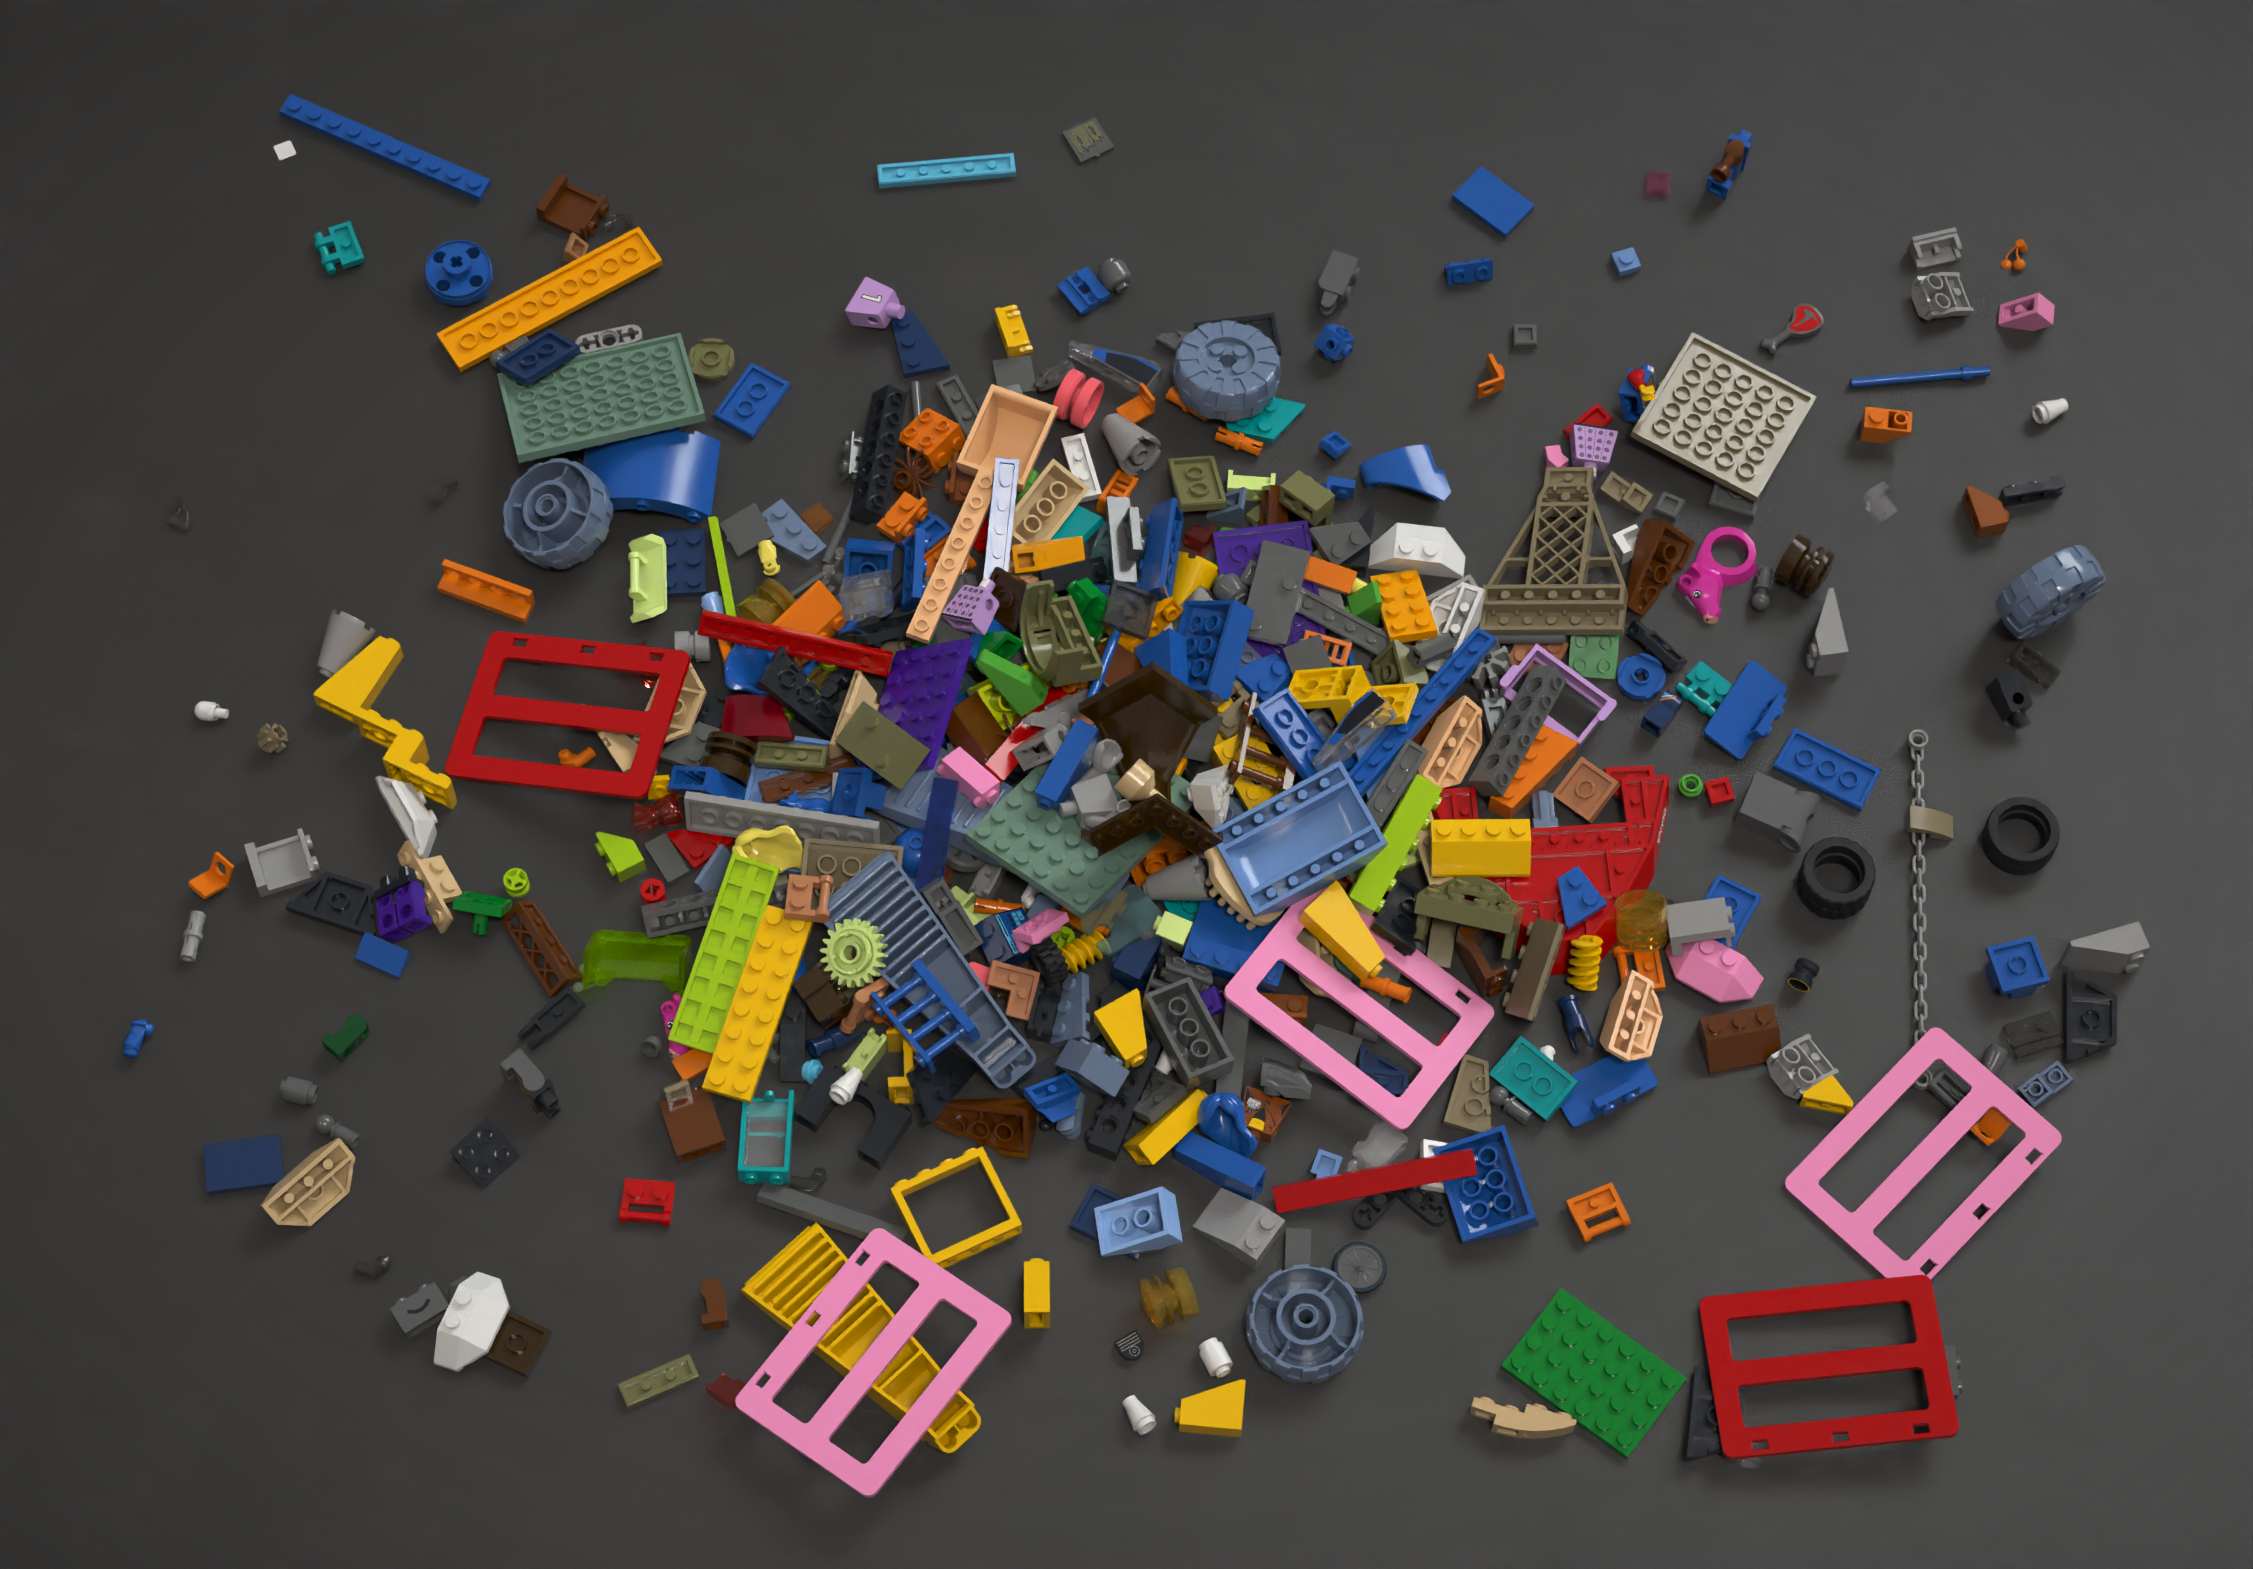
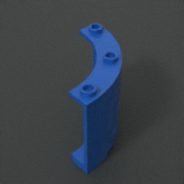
M677 427L672 430H663L649 435H641L628 438L627 440L585 448L583 466L594 472L608 488L613 510H654L680 516L689 522L697 523L711 517L721 441L696 431L693 432V435L681 432V427Z

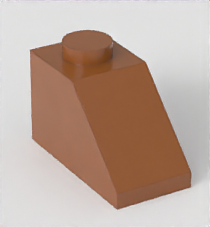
M1967 486L1962 499L1977 539L2004 533L2010 518L2008 511L2003 508L2001 501L1972 486Z

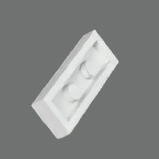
M1084 433L1061 438V445L1069 472L1090 488L1079 503L1098 499L1102 492Z

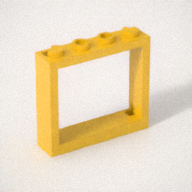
M983 1146L978 1149H968L962 1156L954 1160L953 1158L946 1159L938 1167L932 1170L924 1169L916 1177L908 1181L907 1179L900 1180L890 1188L891 1198L918 1252L943 1269L1022 1233V1223ZM980 1162L1009 1220L932 1255L903 1197Z

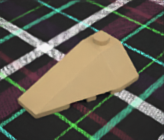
M596 731L623 773L629 772L638 743L625 734Z

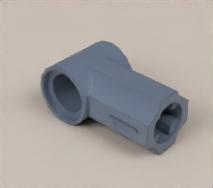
M1538 791L1532 794L1533 818L1531 828L1558 827V819L1554 813L1553 793Z

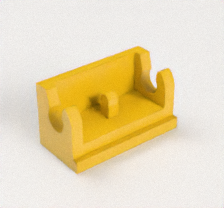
M1017 305L995 308V322L1008 358L1009 356L1017 357L1033 352L1020 311H1017Z

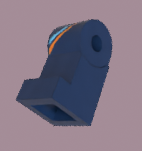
M1666 690L1653 708L1648 710L1643 716L1641 727L1657 738H1660L1681 709L1684 700L1671 691Z

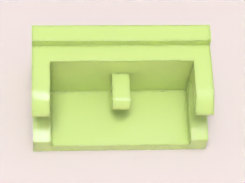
M1229 470L1227 492L1245 487L1247 488V501H1261L1262 486L1275 485L1276 473H1271L1270 478L1233 475V470Z
M870 1028L866 1037L841 1068L846 1073L851 1067L859 1069L863 1074L861 1080L864 1081L888 1050L887 1036L885 1034L878 1036L874 1028Z

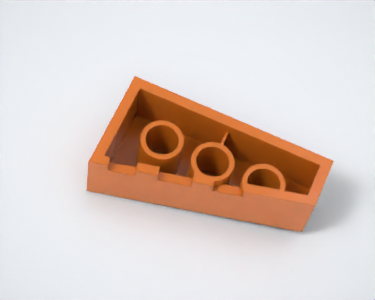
M1542 725L1503 796H1491L1488 810L1505 819H1512L1530 801L1532 794L1538 790L1540 791L1546 785V782L1554 774L1556 775L1568 760H1571L1576 755L1579 742Z

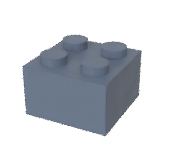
M1082 1038L1080 1041L1069 1039L1055 1063L1056 1066L1068 1072L1069 1075L1090 1089L1112 1097L1116 1096L1130 1072L1122 1066L1124 1064L1122 1060L1113 1055L1108 1056L1104 1053L1105 1049L1094 1042L1091 1044Z

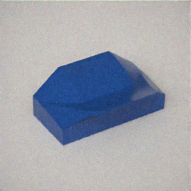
M1066 1072L1024 1088L1023 1096L1036 1110L1042 1112L1054 1123L1075 1115L1076 1099L1080 1094V1087Z

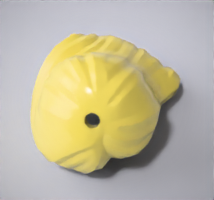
M788 825L779 826L769 831L749 828L736 838L735 845L732 847L733 854L780 868L779 874L790 868L802 869L804 849L794 829Z

